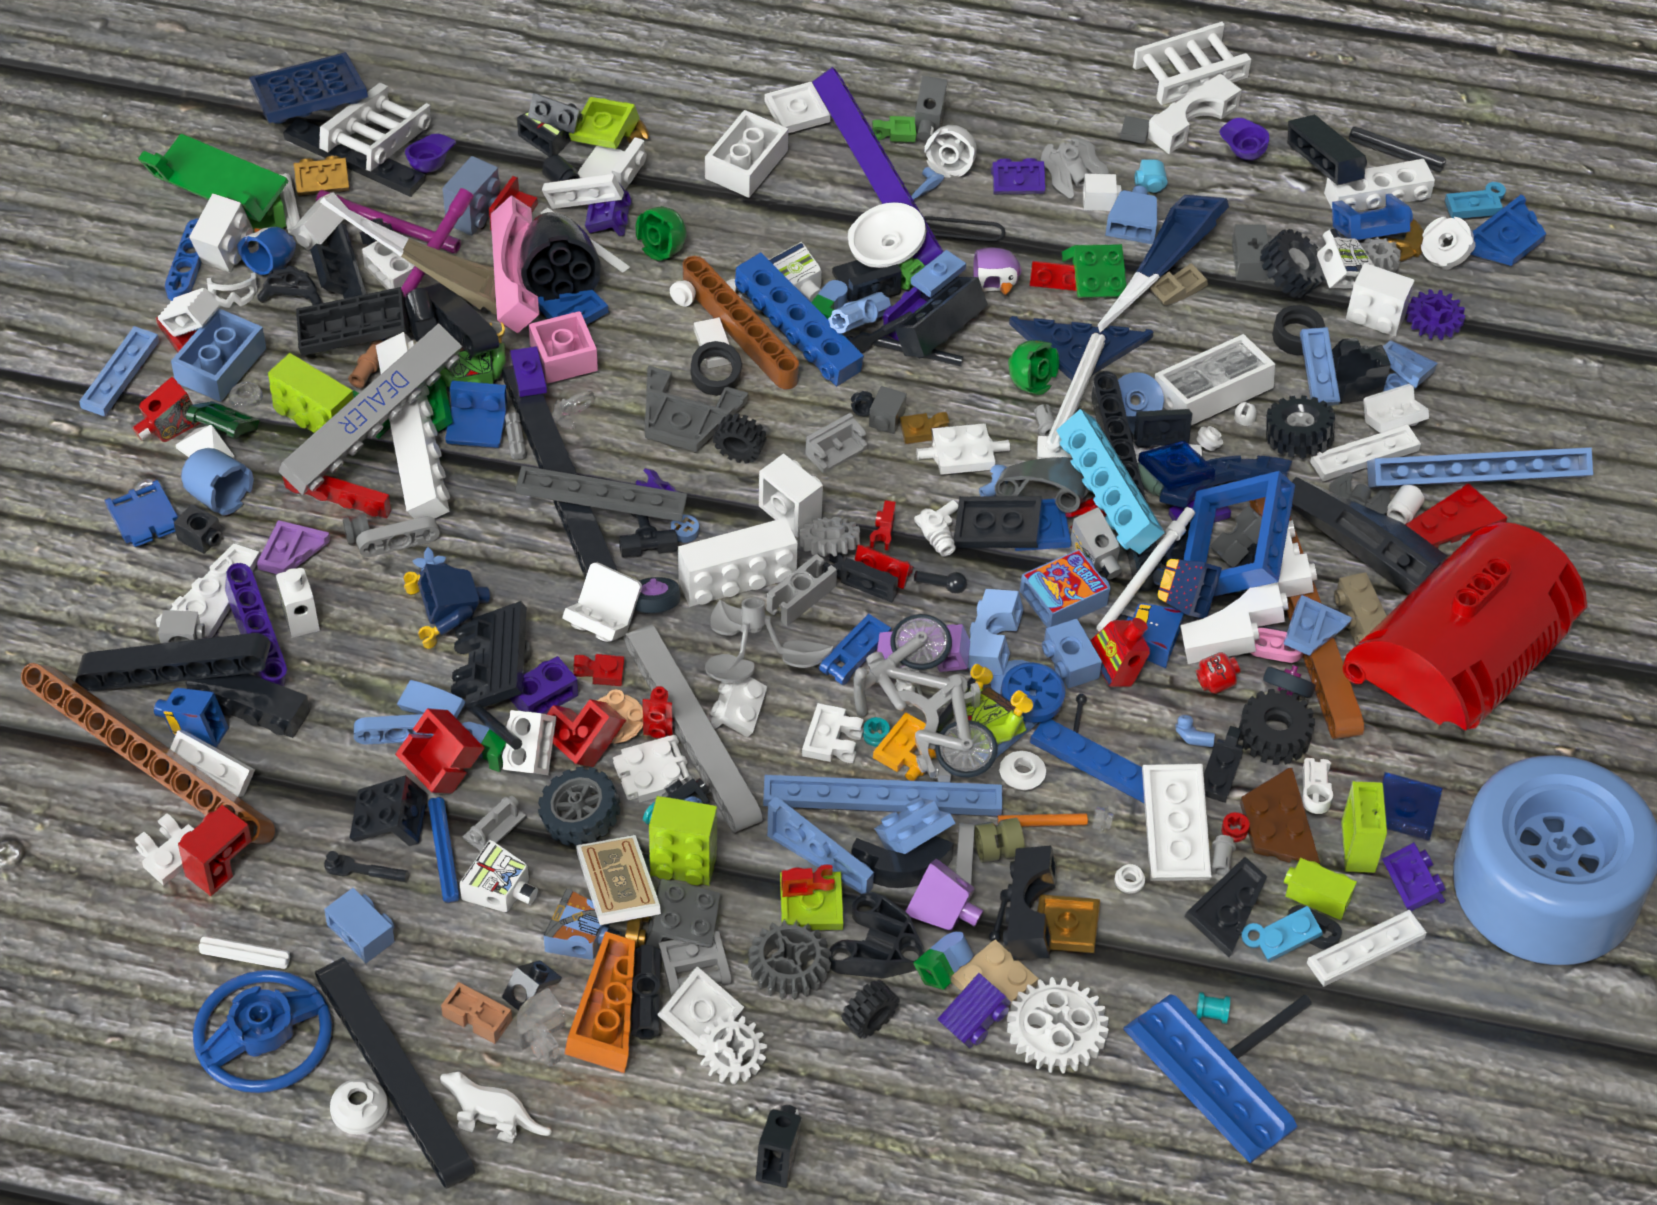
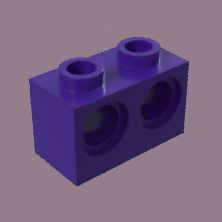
M556 656L549 661L542 662L530 672L523 674L522 694L514 696L510 700L519 711L547 714L553 705L561 706L578 696L577 678L563 661Z

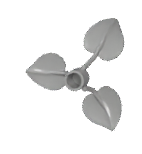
M755 597L747 598L742 601V609L730 606L719 600L711 615V628L714 632L722 635H734L739 631L743 632L740 652L737 657L729 654L711 657L705 664V672L709 677L722 682H739L749 678L754 672V663L749 660H743L748 632H759L764 625H766L777 652L783 654V662L790 666L799 668L815 666L831 654L833 646L795 640L785 642L782 647L771 625V617L765 616V602L762 599Z

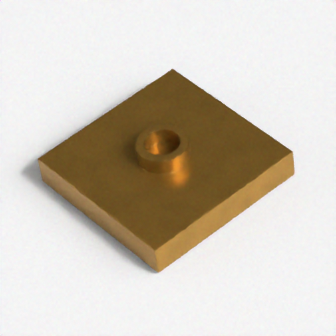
M1054 895L1039 896L1037 912L1046 915L1052 934L1051 949L1094 953L1100 899Z

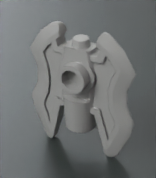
M1071 137V144L1061 143L1057 150H1054L1052 144H1048L1042 152L1041 161H1044V166L1052 175V185L1071 199L1074 198L1071 179L1078 188L1084 186L1085 174H1109L1107 165L1099 161L1095 154V145L1082 138Z

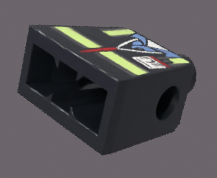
M573 103L568 104L570 106L577 108ZM529 111L517 117L518 136L548 157L558 155L571 141L570 132L528 117Z

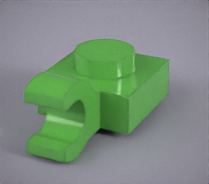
M890 116L889 121H872L873 132L878 140L890 136V141L915 142V117Z

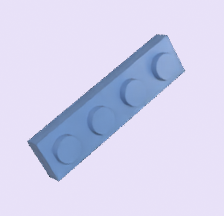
M134 326L80 399L81 409L105 417L158 344V334Z

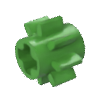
M912 258L898 264L902 271L901 288L909 289V291L915 287L911 284V277L925 267L920 260H912Z

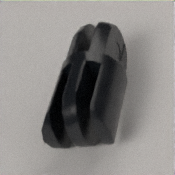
M416 288L404 297V304L416 342L438 324L427 290L423 288Z

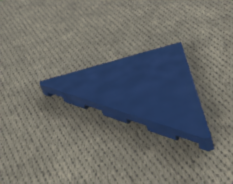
M1012 316L1009 319V325L1027 341L1042 340L1050 342L1052 344L1051 347L1058 351V369L1071 381L1074 378L1092 334H1103L1106 338L1092 373L1094 375L1152 339L1154 333L1151 329L1134 331L1129 330L1130 327L1110 325L1100 332L1098 327H1093L1090 323L1071 322V324L1055 323V320L1034 318L1031 321L1018 319V316Z

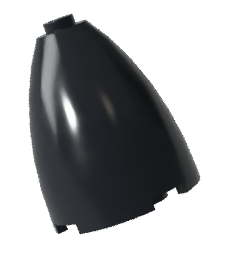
M546 212L537 216L527 228L521 243L520 270L523 284L531 293L538 297H543L544 301L559 299V294H576L587 290L594 291L600 280V259L587 233L575 221L565 215L556 212Z

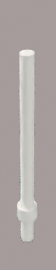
M1186 507L1178 519L1170 523L1165 530L1166 535L1097 625L1099 632L1109 622L1119 617L1175 540H1180L1186 532L1185 527L1195 515L1193 509Z

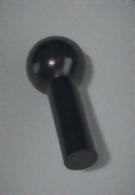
M916 570L914 574L915 582L946 587L949 592L954 594L962 593L967 587L966 577L959 572H953L945 576Z

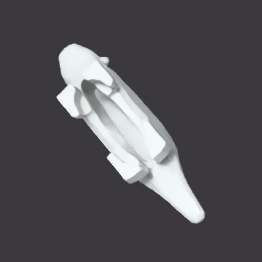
M451 1072L440 1076L441 1084L457 1098L463 1111L457 1114V1120H459L458 1127L460 1129L473 1132L476 1120L487 1124H496V1129L504 1131L498 1134L497 1139L511 1144L517 1136V1125L536 1134L545 1136L551 1134L550 1128L536 1123L529 1116L521 1101L510 1091L480 1086L472 1082L461 1072Z

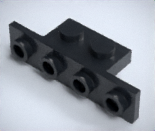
M340 223L327 238L329 248L316 243L310 251L321 288L341 294L345 299L364 295L366 291L346 225Z

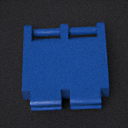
M158 480L153 481L152 485L137 491L131 489L128 491L129 494L111 500L108 498L104 500L125 543L132 542L133 546L137 547L152 541V533H156L157 537L160 538L175 532L174 522L178 516ZM155 490V491L152 492V493H149V494H146V495H144V496L138 497L139 495H142V494H145V493H147V492H150V491ZM131 499V501H128V502H125V503H123V504L114 506V505H116V504H118V503H121V502H124V501H126V500Z

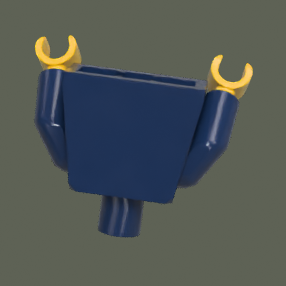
M446 563L426 564L419 575L415 572H407L403 578L407 594H416L420 591L429 623L435 624L434 628L424 626L419 630L420 640L430 636L422 642L426 649L433 648L436 645L437 635L441 634L443 636L472 618L478 604H487L490 599L489 588L475 586L470 571L454 568Z

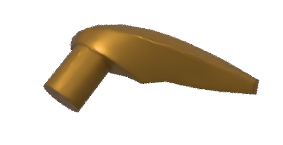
M640 119L634 128L635 131L631 133L630 137H627V140L631 144L635 137L639 139L649 137V132Z

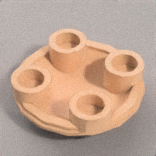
M615 689L597 700L607 702L627 720L611 743L626 742L635 737L642 729L643 707L636 699L624 695L621 690Z

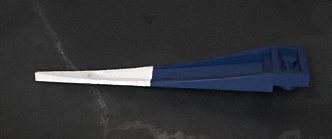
M1184 194L1170 208L1158 235L1138 270L1117 301L1099 322L1098 328L1100 332L1217 225L1216 220L1229 208L1227 198Z

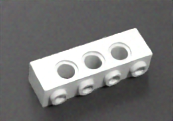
M1419 159L1365 169V179L1338 186L1327 178L1324 194L1331 208L1332 202L1342 200L1355 211L1386 206V194L1392 193L1404 203L1431 198L1435 179L1425 160Z

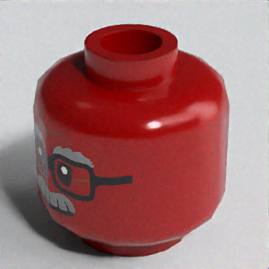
M1218 652L1200 660L1199 669L1195 670L1204 691L1209 690L1213 694L1234 687L1237 684L1236 674L1241 673L1234 657L1229 659L1227 654L1223 652Z

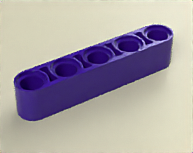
M234 563L226 571L225 592L240 634H263L268 637L271 643L265 669L254 674L262 679L285 686L287 667L253 572L246 564ZM268 675H275V676H277V677L272 678V677H269Z

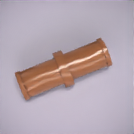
M381 340L373 341L366 353L358 358V365L348 377L349 382L353 386L362 388L371 373L377 371L379 361L376 345L382 343Z

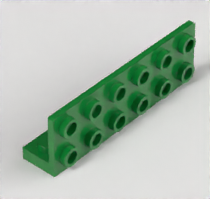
M180 134L164 156L159 153L153 155L143 151L138 158L154 177L207 200L210 199L212 194H216L240 202L247 217L258 222L261 221L289 182L282 175L184 134Z

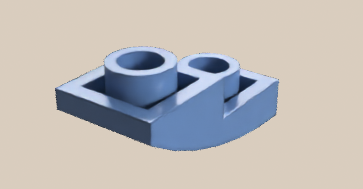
M410 680L397 705L404 711L424 714L427 708L449 710L457 719L465 701L439 688Z

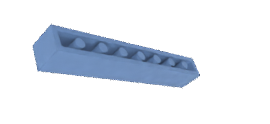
M1592 447L1375 458L1367 461L1368 487L1380 488L1400 487L1403 485L1419 486L1586 477L1593 475Z

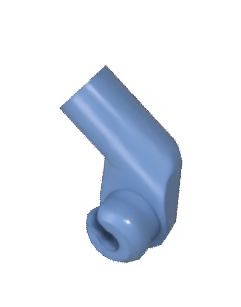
M997 464L991 468L990 472L993 473L991 475L992 482L979 488L980 496L997 495L995 484L1001 472L1007 468L1006 466Z
M1189 715L1178 717V723L1175 725L1176 732L1186 743L1213 747L1215 733L1197 731L1192 725L1193 718Z

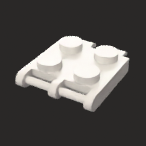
M676 735L621 749V755L613 757L614 766L619 779L622 781L621 784L628 800L638 798L640 803L654 799L657 796H662L666 792L664 787L677 778L682 781L689 776L686 768L687 760L680 753L677 746L679 740ZM671 747H672V749H673L674 754H675L676 757L673 756V753H672V751H671Z

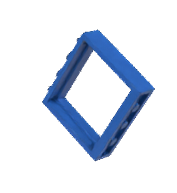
M1280 471L1196 491L1193 505L1195 515L1191 519L1184 560L1205 563L1207 561L1216 509L1266 497L1254 563L1221 570L1214 596L1279 582L1295 484Z

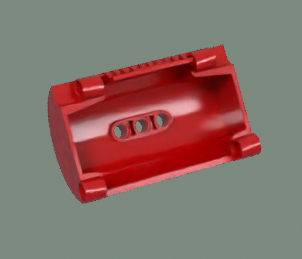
M1498 522L1488 524L1475 531L1346 655L1343 673L1349 681L1355 684H1362L1365 680H1368L1438 725L1449 721L1466 731L1468 728L1475 729L1552 649L1567 636L1573 622L1587 609V597L1583 581L1567 555L1541 533L1515 523Z

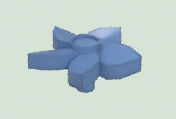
M427 547L424 552V558H417L412 562L423 570L426 564L436 565L444 563L446 557H434L433 551Z

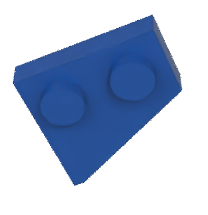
M593 290L580 291L576 294H559V299L544 301L543 297H538L539 310L548 319L580 311L587 325L609 313L608 305Z

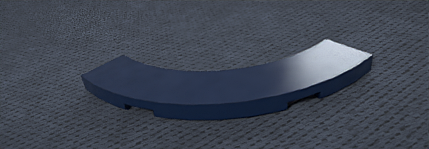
M1241 455L1200 462L1185 469V473L1180 476H1174L1162 490L1159 502L1186 508L1196 496V491L1207 489L1216 484L1248 479L1280 471L1288 478L1292 461L1259 455L1257 459H1241Z

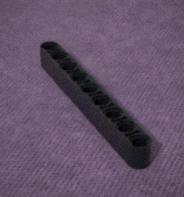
M1099 372L1094 377L1091 393L1096 421L1146 501L1118 379L1112 372ZM1156 541L1141 554H1138L1131 548L1126 550L1132 578L1157 547ZM1161 561L1139 588L1140 590L1150 591L1157 586L1153 582V574L1158 568H1161Z
M342 957L316 970L315 976L322 991L444 1188L447 1189L475 1174V1168L469 1155L347 960Z

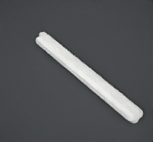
M1094 333L1091 335L1047 438L1046 447L1048 450L1057 452L1061 448L1059 442L1062 439L1056 430L1076 413L1104 347L1106 338L1103 334Z

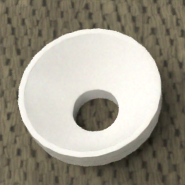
M364 1078L352 1079L340 1085L332 1095L330 1102V1113L333 1122L338 1128L349 1134L358 1135L372 1132L385 1121L389 1111L388 1098L383 1088L376 1082ZM357 1091L364 1092L367 1095L366 1101L360 1105H353L348 1101L349 1096Z

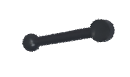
M1084 694L1076 696L1078 705L1073 731L1076 733L1079 732L1083 705L1087 702V697Z
M1004 889L1000 893L1001 904L994 930L989 934L991 942L994 940L999 942L1001 939L999 931L1007 902H1010L1008 889Z

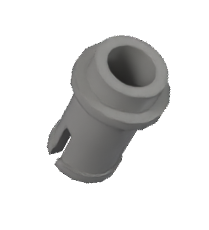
M1044 404L1036 407L1034 414L1039 424V434L1041 436H1049L1055 420L1051 407L1046 404L1044 408Z
M1219 835L1212 842L1214 857L1211 871L1213 873L1216 872V875L1225 876L1231 870L1232 852L1236 849L1233 838L1227 835Z

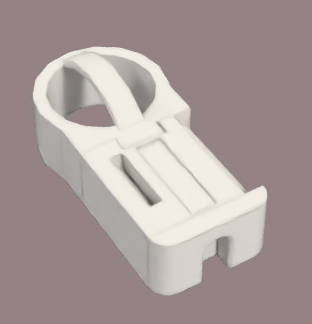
M1306 758L1302 769L1303 806L1307 811L1315 814L1327 812L1330 809L1333 798L1332 784L1328 783L1331 762L1326 759L1315 762L1314 758ZM1313 794V799H1310L1308 795ZM1319 795L1325 797L1326 801L1319 802Z

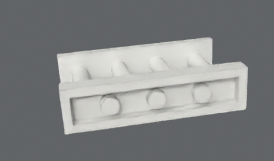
M1223 22L1208 25L1135 49L1133 68L1137 70L1146 66L1149 67L1159 81L1157 100L1161 105L1184 98L1190 91L1196 90L1205 81L1214 78L1218 74L1223 75L1232 83L1248 78L1251 58L1247 53L1233 57L1222 42L1225 25ZM1213 46L1223 61L1211 63L1201 49ZM1192 53L1202 67L1190 70L1180 56ZM1170 60L1180 74L1168 77L1158 63Z
M378 83L367 92L368 98L362 99L359 103L350 104L320 127V149L329 152L335 146L343 144L367 155L366 170L372 171L429 127L431 122L429 104H424L415 112L389 101L388 86L382 83ZM386 110L405 120L399 123L379 113ZM371 121L390 131L383 134L364 124ZM356 132L376 142L370 146L350 137V135Z

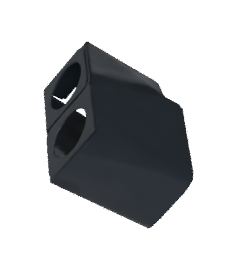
M1382 345L1352 349L1348 355L1339 357L1336 378L1341 404L1364 401L1365 397L1383 392L1391 363Z

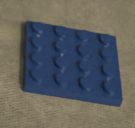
M346 52L249 77L253 92L268 123H283L291 117H306L314 111L322 109L332 110L337 105L345 103L355 104L364 98H368L367 89Z

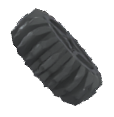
M784 919L782 926L778 927L772 922L770 931L762 928L760 937L754 936L752 946L748 951V957L750 958L748 960V968L751 970L753 981L758 980L760 990L768 987L770 996L775 992H779L782 1000L786 994H791L795 1000L800 992L807 997L810 989L817 991L820 987V982L825 983L827 973L831 968V962L829 961L831 951L827 948L826 938L821 939L819 930L811 932L809 923L804 927H799L798 920L793 925H788ZM777 948V952L772 954L771 958L765 960L769 952ZM813 959L812 965L805 971H802V967L807 965V961Z

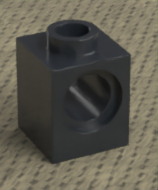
M192 504L174 522L177 540L203 554L212 546H215L222 536L218 518Z

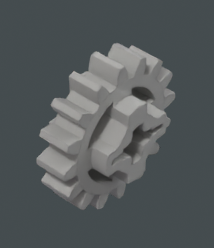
M839 517L814 519L812 524L805 523L804 528H800V547H803L805 552L811 551L812 555L818 554L823 557L829 554L837 556V553L847 554V549L855 550L856 545L860 544V527L856 526V522L848 523L846 518L843 520Z

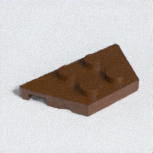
M1293 768L1284 770L1241 797L1240 806L1242 813L1248 818L1250 823L1248 834L1253 853L1267 857L1274 856L1288 863H1291L1292 859L1299 861L1300 858L1320 864Z

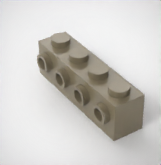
M1366 572L1339 578L1337 590L1334 591V599L1340 612L1352 617L1347 628L1356 646L1387 615Z

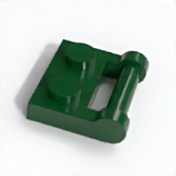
M214 401L191 405L186 413L187 420L194 423L199 421L206 425H212L214 428L226 432L227 436L237 439L240 434L244 435L246 432L257 430L260 419Z

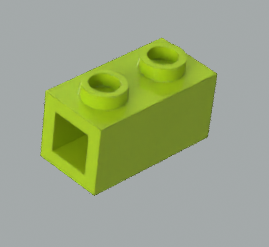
M1300 858L1296 868L1290 866L1284 879V883L1288 885L1285 897L1342 920L1353 897L1357 881L1350 879L1342 873L1328 870L1316 862Z

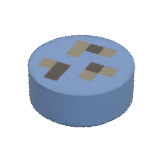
M683 515L682 522L672 521L671 529H675L677 541L687 543L697 538L699 523L693 516Z

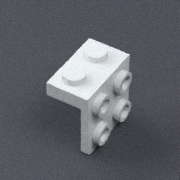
M635 137L626 151L596 146L579 169L578 174L580 178L615 174L618 182L626 190L646 161L647 153L644 151V140Z
M598 562L593 563L589 567L578 603L565 608L563 619L571 622V626L576 629L595 633L596 637L602 641H614L624 636L628 631L642 584Z

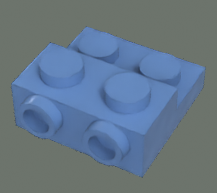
M919 797L906 805L907 809L899 814L894 812L885 816L881 820L882 824L874 829L885 849L906 854L951 827L955 822L950 813L939 811L934 800Z

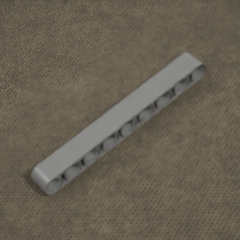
M650 624L624 634L626 647L651 692L658 686H662L668 691V702H672L673 730L701 779L709 789L713 800L731 831L735 833L762 822L761 810L656 628Z

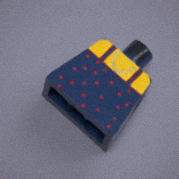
M1170 559L1165 569L1158 568L1153 574V582L1160 586L1158 598L1187 615L1204 619L1208 616L1222 567L1199 561Z

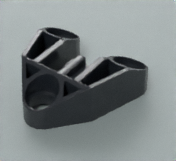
M865 892L856 897L852 904V918L859 925L869 928L867 937L862 941L841 940L834 943L830 947V969L838 974L881 979L916 971L913 964L915 961L909 960L902 955L905 951H914L917 953L918 958L924 954L923 945L909 914L885 896L874 892ZM862 905H869L873 908L866 912L857 911ZM837 953H845L849 956L843 960L833 959V956Z

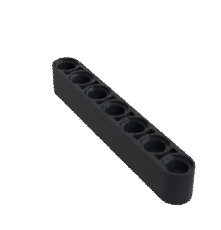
M248 633L88 652L82 655L75 682L87 691H99L256 673L265 669L271 643L268 637L263 634Z

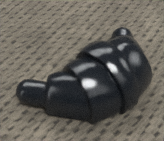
M295 266L274 269L257 295V299L260 302L267 301L270 296L275 294H283L286 296H303L305 299H309L312 305L322 303L314 281L309 277V273L297 269Z

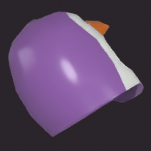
M1001 248L976 250L974 253L973 277H979L983 292L1001 291L1004 295L1010 292L1012 286L1017 283L1018 276L1021 275L1020 263L1015 255L1009 250Z

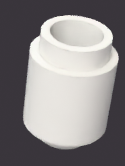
M1412 485L1401 486L1388 505L1387 516L1404 524L1412 521L1425 500L1421 490Z

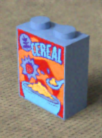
M1078 549L1022 574L1020 592L1045 626L1049 628L1076 618L1078 619L1107 606L1110 585L1106 578L1101 577L1095 570V566L1090 558H1086L1082 551Z

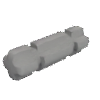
M516 412L512 414L507 413L505 415V424L511 458L513 460L524 459L526 454L520 416Z

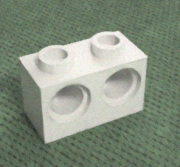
M379 241L362 249L364 267L387 290L402 287L414 267L413 264Z
M510 711V718L507 721L506 727L522 740V746L520 749L514 750L506 743V748L502 755L504 770L548 775L556 716ZM530 723L531 728L530 731L527 732V727ZM525 752H526L527 757H526V760H525V762H524V761H523V756H524V754H525Z

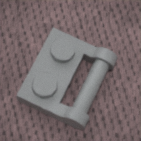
M714 931L711 947L679 940L659 943L670 996L677 991L687 978L677 979L676 973L693 970L696 967L703 968L717 965V971L707 972L706 974L716 983L721 982V985L731 983L730 970L719 931Z

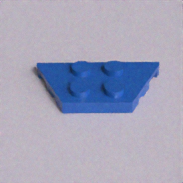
M1519 195L1472 231L1475 249L1470 255L1512 266L1545 240L1546 232L1542 225L1537 222L1535 213L1529 211L1526 207L1525 196Z

